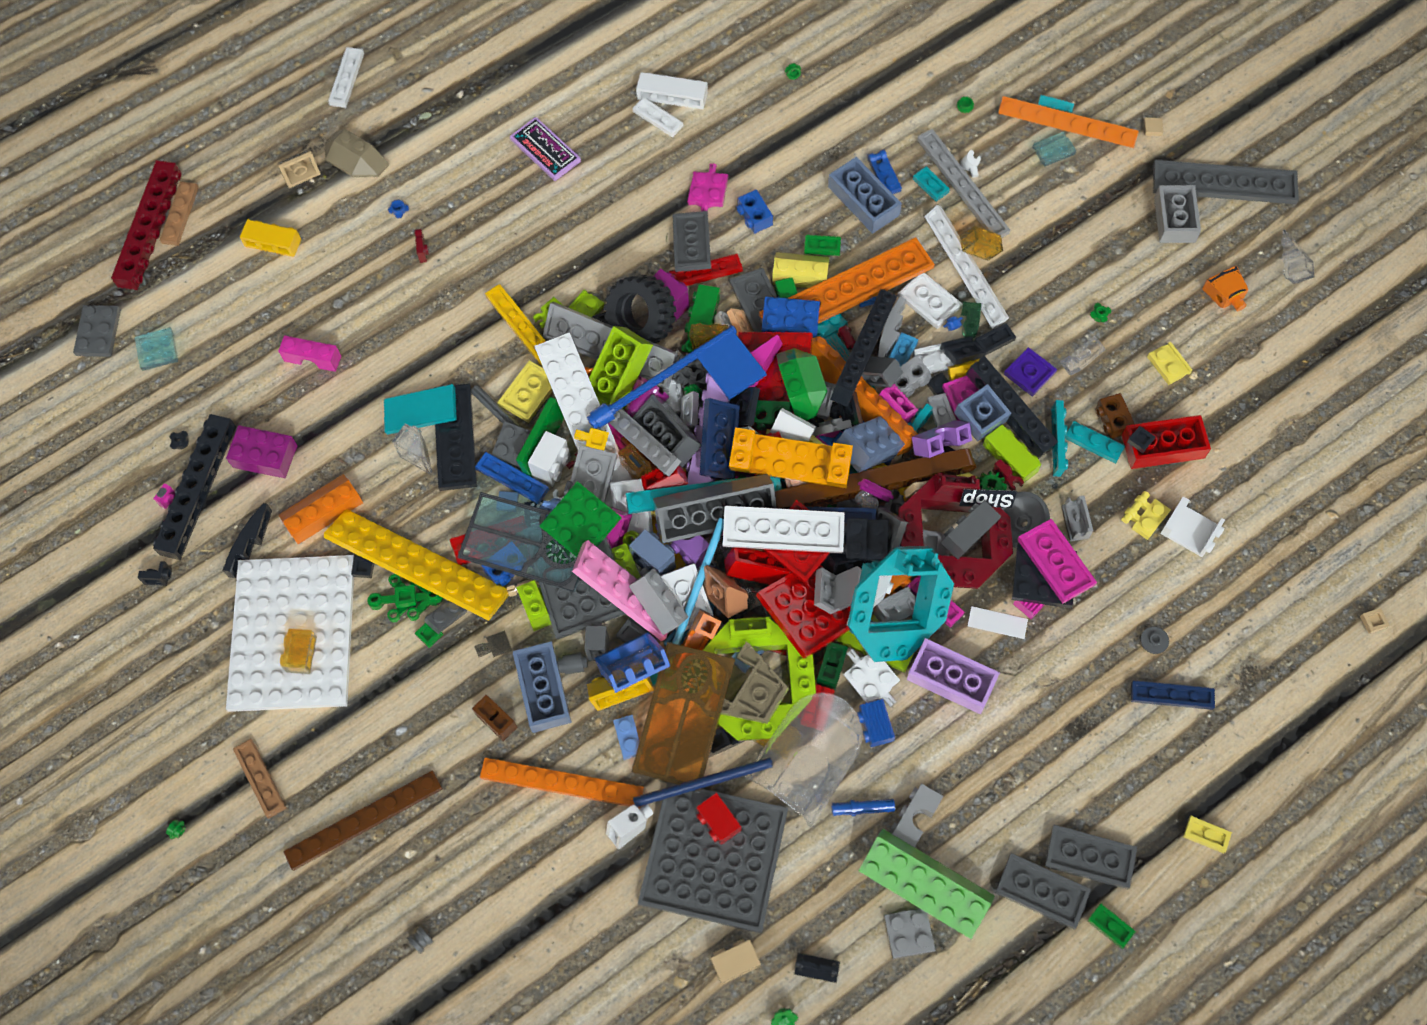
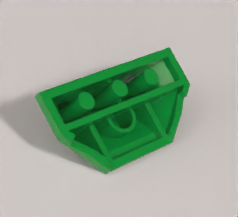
M795 348L776 354L794 414L803 420L816 417L828 392L817 357Z

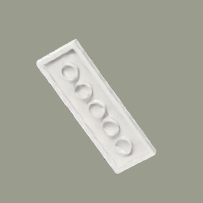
M737 506L724 507L723 547L843 553L844 512Z

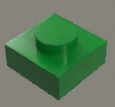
M414 585L394 587L395 605L397 608L417 605L416 588Z
M426 623L414 633L428 648L443 636L442 632L437 634Z

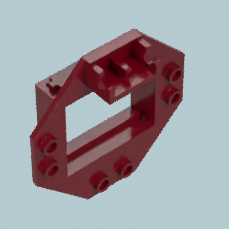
M939 472L935 474L898 509V517L907 522L900 547L924 546L922 509L970 513L968 510L971 507L959 506L964 489L982 490L979 479H976L974 475L965 477L942 475ZM1000 507L992 508L1002 517L981 537L982 558L960 557L957 559L955 556L938 555L937 558L953 581L954 587L978 589L1013 554L1011 519Z

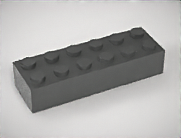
M768 474L653 498L658 533L663 543L713 533L719 517L724 519L725 506L777 509L774 483Z

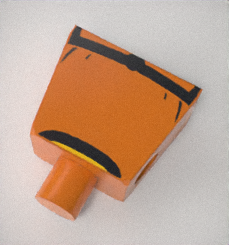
M1237 266L1206 280L1202 288L1203 291L1221 308L1233 305L1236 311H1241L1247 306L1243 299L1248 292V287Z

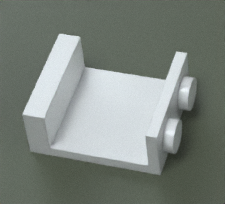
M1182 497L1160 534L1203 557L1206 552L1210 553L1216 543L1213 540L1215 536L1219 538L1225 529L1222 527L1225 520L1221 518L1218 524L1186 507L1190 500Z

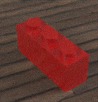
M732 547L724 560L727 576L768 585L773 584L790 573L787 568L768 553L748 548Z

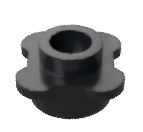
M186 431L171 433L169 436L171 439L170 448L173 450L186 448L189 445L188 433Z

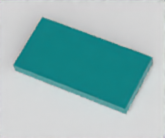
M453 384L384 399V428L387 435L457 420L456 395Z

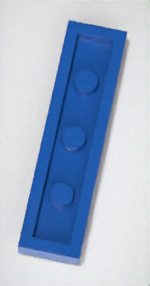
M487 452L484 453L475 466L476 470L538 505L549 491L548 486Z

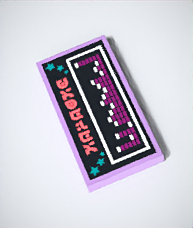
M537 117L510 136V140L554 181L581 162V158Z

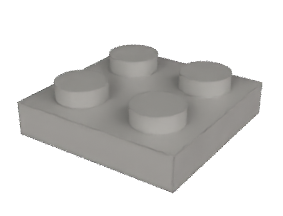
M915 909L884 915L893 959L936 951L927 912L922 909Z

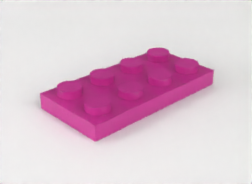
M1052 519L1018 537L1017 540L1062 604L1097 584L1095 578Z

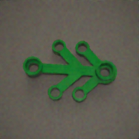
M397 574L391 575L388 579L392 587L406 586ZM394 579H398L397 582L392 583ZM409 581L410 585L417 586L423 592L416 593V601L422 602L416 608L403 607L391 609L388 611L387 617L391 622L395 623L407 611L408 618L411 621H416L424 610L430 605H439L443 598L438 595L430 597L434 593ZM372 593L368 597L367 603L372 610H380L384 604L395 603V595L381 596L379 593ZM416 612L415 616H410L411 613ZM397 614L396 617L391 618V615Z

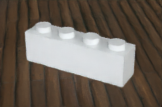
M642 72L640 73L636 88L638 100L644 97L651 102L703 110L708 94L707 82Z

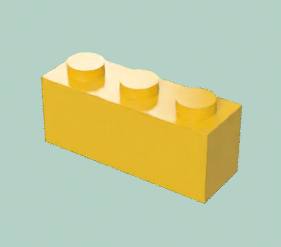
M247 220L240 235V239L245 247L295 257L301 242V237L296 229L280 227L276 224H266L259 220Z

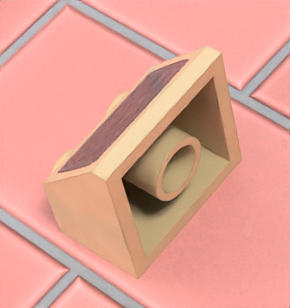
M309 149L277 163L289 188L321 174Z

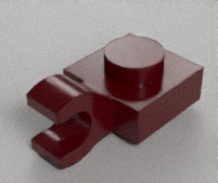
M1001 459L995 462L992 471L994 474L999 473L998 478L1004 477V483L1008 485L1010 491H1016L1013 483H1018L1021 487L1023 486V479L1013 476L1012 469L1007 463H1004Z

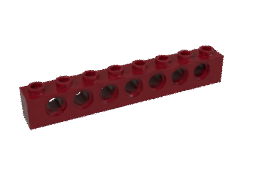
M155 161L111 279L119 288L138 290L143 282V275L149 266V259L154 252V245L160 236L162 224L165 223V216L171 207V200L176 193L178 181L182 177V173L176 163Z

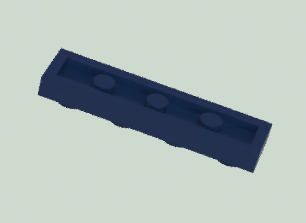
M1132 681L1131 702L1213 710L1215 708V688Z

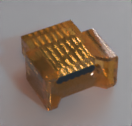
M630 443L618 452L620 463L635 479H641L642 475L644 476L652 471L650 462L643 458L633 444Z

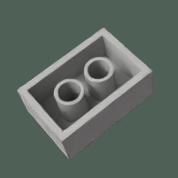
M1195 185L1159 186L1154 197L1159 243H1196L1201 227Z

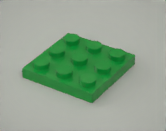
M577 481L540 524V527L574 556L578 557L582 544L588 540L598 547L622 517Z

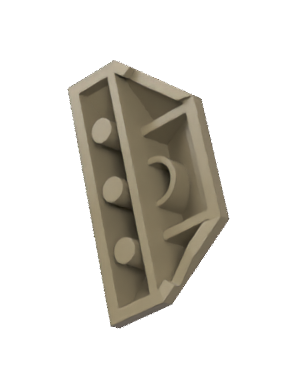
M346 129L336 131L325 143L326 161L352 177H379L389 166V163L371 144Z

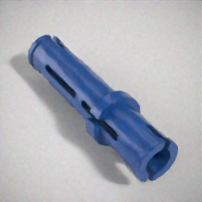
M894 799L833 802L831 804L832 816L851 815L853 817L856 814L895 812Z

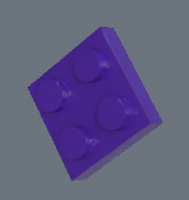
M1028 347L1005 370L1004 375L1033 397L1052 378L1057 369Z

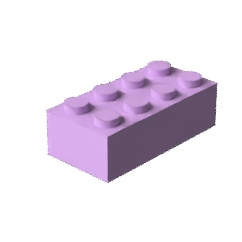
M925 638L909 671L907 680L981 715L1000 673Z

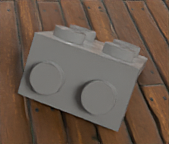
M856 566L838 575H834L824 568L816 570L814 605L830 614L851 606L854 589L859 584L862 569Z

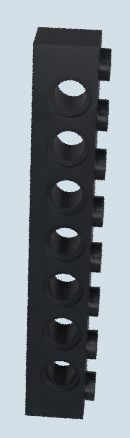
M880 289L835 385L830 400L848 407L894 306L897 295Z
M210 414L204 422L201 436L196 441V448L190 455L187 469L182 474V481L175 490L173 502L168 507V514L165 520L162 521L160 533L153 543V549L160 556L176 560L182 559L236 429L235 424L230 418Z

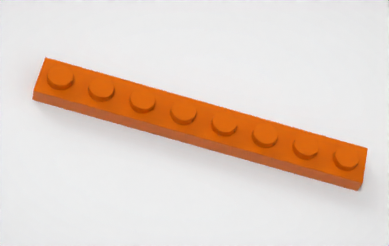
M1005 96L1002 98L998 112L1002 115L1134 148L1139 132L1138 130Z
M484 758L480 778L483 780L628 807L634 805L633 797L643 795L644 787L490 758Z

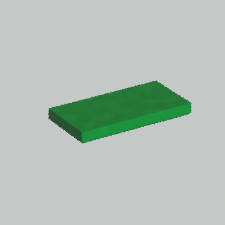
M550 397L516 458L522 472L532 477L528 461L546 431L556 435L564 420L561 409L554 398Z

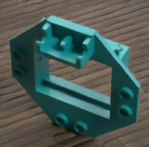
M930 546L895 547L881 562L863 563L859 584L854 589L847 626L850 629L849 632L855 635L874 662L907 660L923 644L925 638L928 639L947 619L954 583L937 558L938 553L933 551V548ZM921 575L912 620L870 622L880 576Z

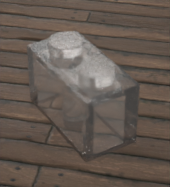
M1094 335L1083 341L1059 362L1068 374L1072 376L1084 369L1106 349Z

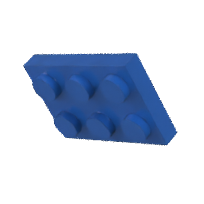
M765 297L762 332L812 333L813 337H817L820 301Z

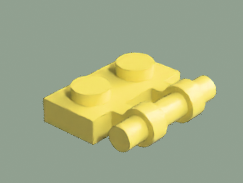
M1143 491L1141 495L1134 499L1135 503L1126 509L1125 515L1121 520L1126 524L1130 520L1135 522L1132 530L1148 540L1170 513L1171 509L1157 499H1154L1150 504L1147 502L1150 494ZM1140 508L1145 510L1142 516L1137 514Z

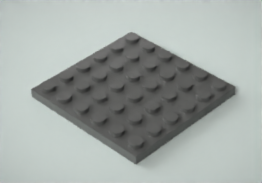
M667 782L666 788L677 784ZM700 789V791L694 790L663 799L638 905L762 934L788 808ZM715 793L720 796L741 825V831L722 845L718 841L714 842L708 834V831H710L706 824L702 825L696 817V814H698L696 807Z

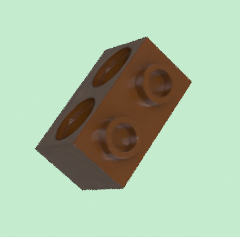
M1119 393L1099 399L1096 406V414L1103 422L1104 432L1109 435L1110 439L1121 437L1126 425L1135 424L1122 394Z
M487 694L472 708L475 715L503 742L518 728L515 721Z

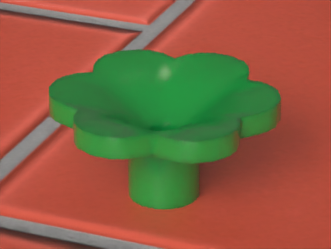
M780 1008L774 1013L771 1025H795L798 1015L793 1013L791 1009Z

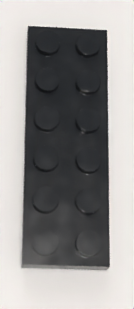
M470 383L454 385L457 420L435 425L439 491L477 487Z

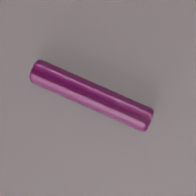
M862 479L858 483L860 490L886 502L894 498L891 491L867 479Z

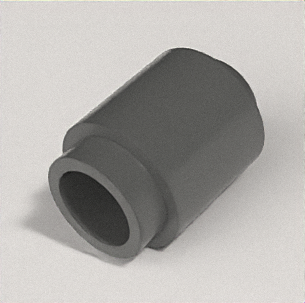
M582 652L559 657L558 666L560 673L567 675L585 672V668L588 667L587 657L583 656Z

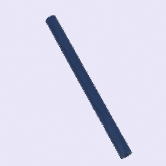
M771 757L633 797V802L636 807H640L772 768L773 761Z

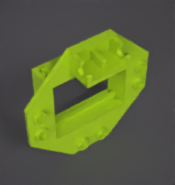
M770 617L730 619L702 651L713 654L736 653L741 651L746 642L755 651L786 649L791 702L780 703L768 724L720 714L718 724L737 741L779 738L816 695L813 654L803 659L780 627ZM707 657L713 668L712 680L715 688L718 690L716 661ZM711 686L700 697L706 704L714 693Z

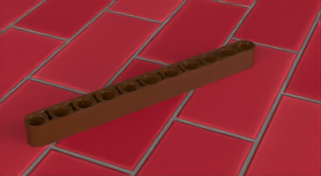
M969 448L946 452L931 458L924 457L849 474L847 488L809 483L775 491L776 508L789 509L796 500L805 507H820L871 495L860 490L858 483L862 479H867L890 491L911 486L916 482L929 481L938 472L942 473V475L953 476L969 473L976 469V463Z

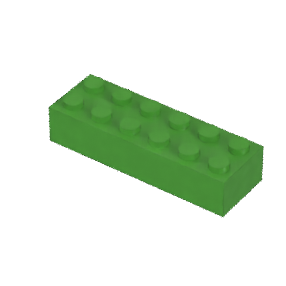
M882 829L859 869V872L972 939L995 897L992 893L885 829Z

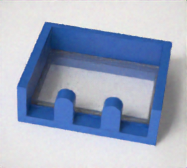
M649 632L594 658L601 675L607 680L615 693L670 667L664 649Z

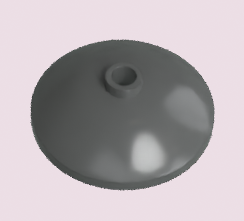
M1017 492L1012 508H1001L1011 519L1013 548H1016L1017 543H1019L1017 540L1019 536L1050 520V512L1046 503L1039 496L1030 492ZM1028 522L1026 526H1022V524Z

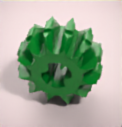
M991 470L987 475L983 472L980 477L976 478L979 479L982 490L1007 489L1004 477L998 478L999 473L992 475Z

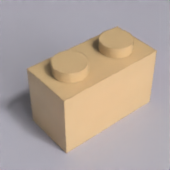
M744 939L739 940L733 944V948L727 951L725 948L714 952V957L711 958L721 985L761 967L750 940L746 942Z

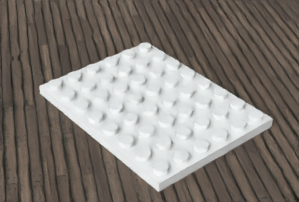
M354 555L238 560L226 710L228 712L343 707L348 705L354 577L351 575Z

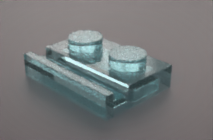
M1065 132L1036 142L1032 147L1033 150H1036V154L1044 167L1073 156L1077 151L1069 138L1065 136Z

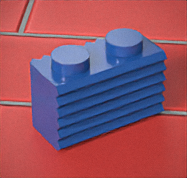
M884 700L861 704L857 712V718L859 723H863L865 731H862L865 743L869 742L871 748L894 742L895 735Z

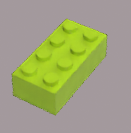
M613 326L589 377L600 405L603 403L612 405L632 391L653 347V344L626 327Z

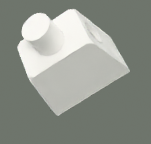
M647 804L640 809L636 805L630 806L608 821L606 835L619 850L645 829L646 819L653 815V811Z

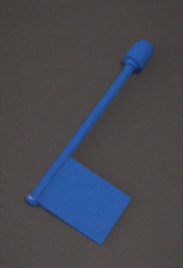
M729 325V328L612 405L603 403L591 411L587 419L594 429L602 428L615 419L616 411L696 359L703 365L728 400L767 374L738 338L736 328Z

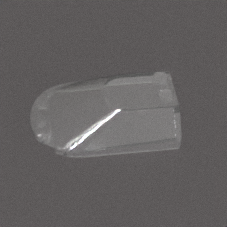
M816 693L800 699L790 709L756 759L758 761L771 757L773 767L746 775L745 778L769 790L802 815L807 825L813 827L860 751L862 728L856 712L845 700L829 693Z

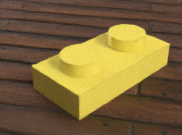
M1191 816L1188 819L1183 837L1225 853L1232 832Z

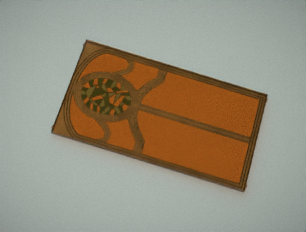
M667 642L665 653L670 667L659 671L631 772L673 784H680L704 777L735 659Z

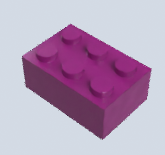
M238 425L226 460L232 468L286 479L298 445L292 436Z

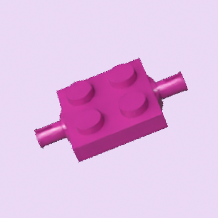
M710 163L709 171L706 173L693 172L688 204L700 206L701 211H708V208L723 207L728 174L715 173L717 165L714 163L713 165Z

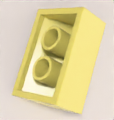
M776 252L772 285H775V281L792 277L796 287L810 288L827 280L830 257Z

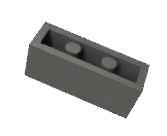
M985 500L980 505L975 503L968 510L970 514L967 517L963 515L956 522L958 526L955 529L951 526L943 534L946 538L941 543L957 559L1002 517Z

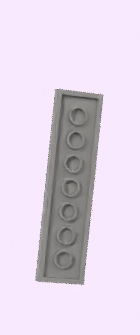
M552 302L549 306L542 337L551 340L570 332L577 351L598 360L613 326ZM648 341L653 344V347L639 376L650 380L676 363L678 353ZM672 375L657 386L664 389L669 388Z

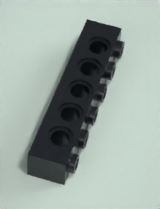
M984 356L970 366L966 376L978 390L987 384L1011 412L1006 423L1038 459L1053 449L1058 441L990 361Z

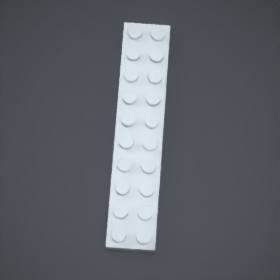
M569 332L536 345L535 350L576 448L579 451L580 445L586 446V441L574 439L575 431L581 430L589 433L590 428L593 427L589 423L587 416L590 415L591 411L599 407L600 404ZM606 424L602 428L598 427V430L609 432L604 451L618 455L611 482L631 480L609 425ZM609 486L605 504L613 507L611 488Z

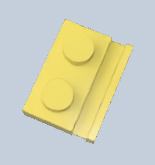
M1171 342L1150 352L1147 356L1168 385L1192 372L1191 367Z

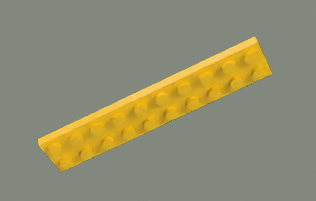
M348 509L324 532L325 539L488 621L509 596L507 588L499 584L496 585L493 581Z

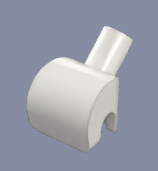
M970 150L962 158L961 166L963 169L970 171L972 178L979 176L977 166L981 158L978 156L975 159L973 157L974 151Z

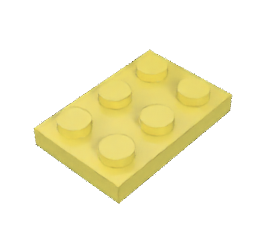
M529 360L500 398L498 405L529 423L553 391L544 369Z

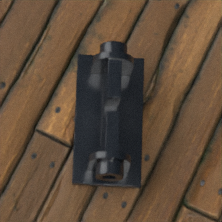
M798 953L794 975L837 983L840 961Z

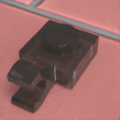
M505 631L486 637L488 643L474 646L478 657L492 652L494 658L512 651Z

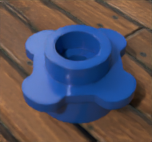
M401 200L393 201L388 208V212L390 214L393 213L396 218H402L403 214L409 211V206L404 205V202Z
M957 316L947 319L944 328L947 327L949 331H953L962 327L961 320H963V317L957 318Z

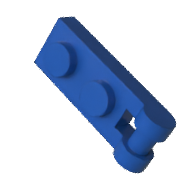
M881 150L877 154H868L867 159L874 175L892 194L901 192L902 187L887 158L886 151Z

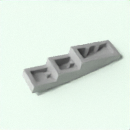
M901 296L892 308L884 326L878 357L888 358L900 337V333L897 331L902 326L903 316L901 313L905 309L906 299Z

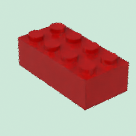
M1201 415L1126 425L1121 435L1130 469L1205 459L1211 450ZM1139 426L1156 437L1144 453H1141L1127 443Z

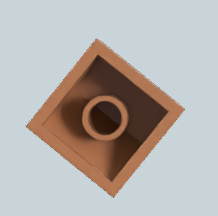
M709 565L704 566L706 596L727 618L748 609V594L736 584L733 578Z

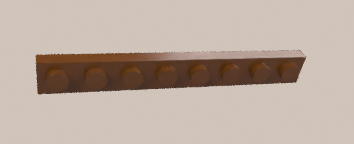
M432 770L283 851L291 870L295 871L443 790L434 771Z

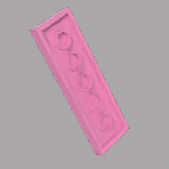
M585 541L582 544L572 572L660 641L666 639L668 633L663 635L629 588V585L637 579L590 541Z

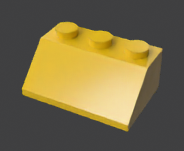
M640 663L630 666L634 674L644 669L643 664ZM617 670L612 673L616 683L626 678L624 671ZM650 676L617 693L614 692L613 688L603 677L595 678L591 681L592 683L587 684L589 700L597 711L654 691Z

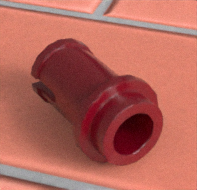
M845 325L838 329V336L842 338L846 348L851 350L856 341L851 333L852 329Z

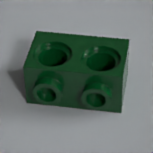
M758 400L753 428L760 431H765L767 428L772 429L782 408L793 414L791 403ZM766 413L764 419H758L760 414Z
M833 642L827 645L817 678V685L836 691L848 647Z

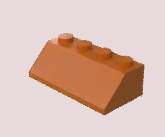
M342 474L280 513L279 517L297 544H300L333 523L345 510L352 511L363 504V501L347 477Z

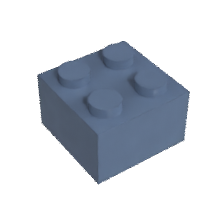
M988 384L958 404L954 412L960 421L970 423L971 434L977 442L1005 423L1011 415V412Z
M645 529L629 545L634 562L642 569L645 567L648 571H651L655 568L659 575H663L676 568L674 550L667 544L664 546L660 542L659 537L653 532L649 533Z

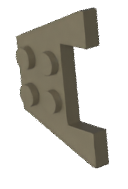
M746 642L737 658L754 669L734 701L731 703L726 699L724 700L721 714L768 724L789 688L752 646ZM713 693L704 709L717 712L721 696Z

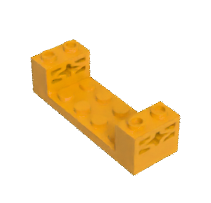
M735 428L729 467L732 471L757 475L768 474L770 477L847 488L853 446L833 443V446L777 438L758 435L754 430Z

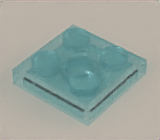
M171 328L135 337L139 366L142 371L178 362L174 335Z

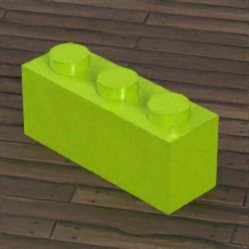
M1001 425L985 437L983 446L997 461L1001 459L1004 463H1007L1012 469L1013 476L1022 478L1025 483L1038 473L1041 467L1039 459L1027 450L1023 442H1019L1014 437L1010 429Z

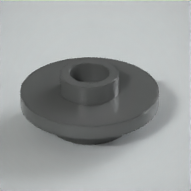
M1149 627L1143 631L1140 642L1147 652L1160 654L1168 648L1169 637L1163 629Z

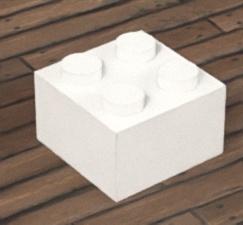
M545 432L528 461L534 479L552 487L555 482L560 480L564 466L571 459L567 441L552 433Z

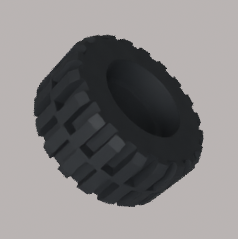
M637 275L625 277L617 281L610 288V294H607L605 299L607 304H604V310L606 311V315H604L605 321H608L609 325L626 327L643 339L655 344L668 336V333L673 329L671 324L675 323L676 316H674L676 306L673 304L675 301L674 297L669 294L671 292L668 286L664 287L663 281L657 280L656 277L651 275ZM637 294L645 300L649 310L648 321L644 327H641L632 315V302Z

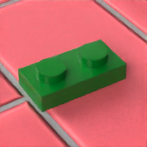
M805 235L804 254L840 256L841 237Z
M1102 903L1097 906L1087 920L1121 949L1127 945L1136 932Z

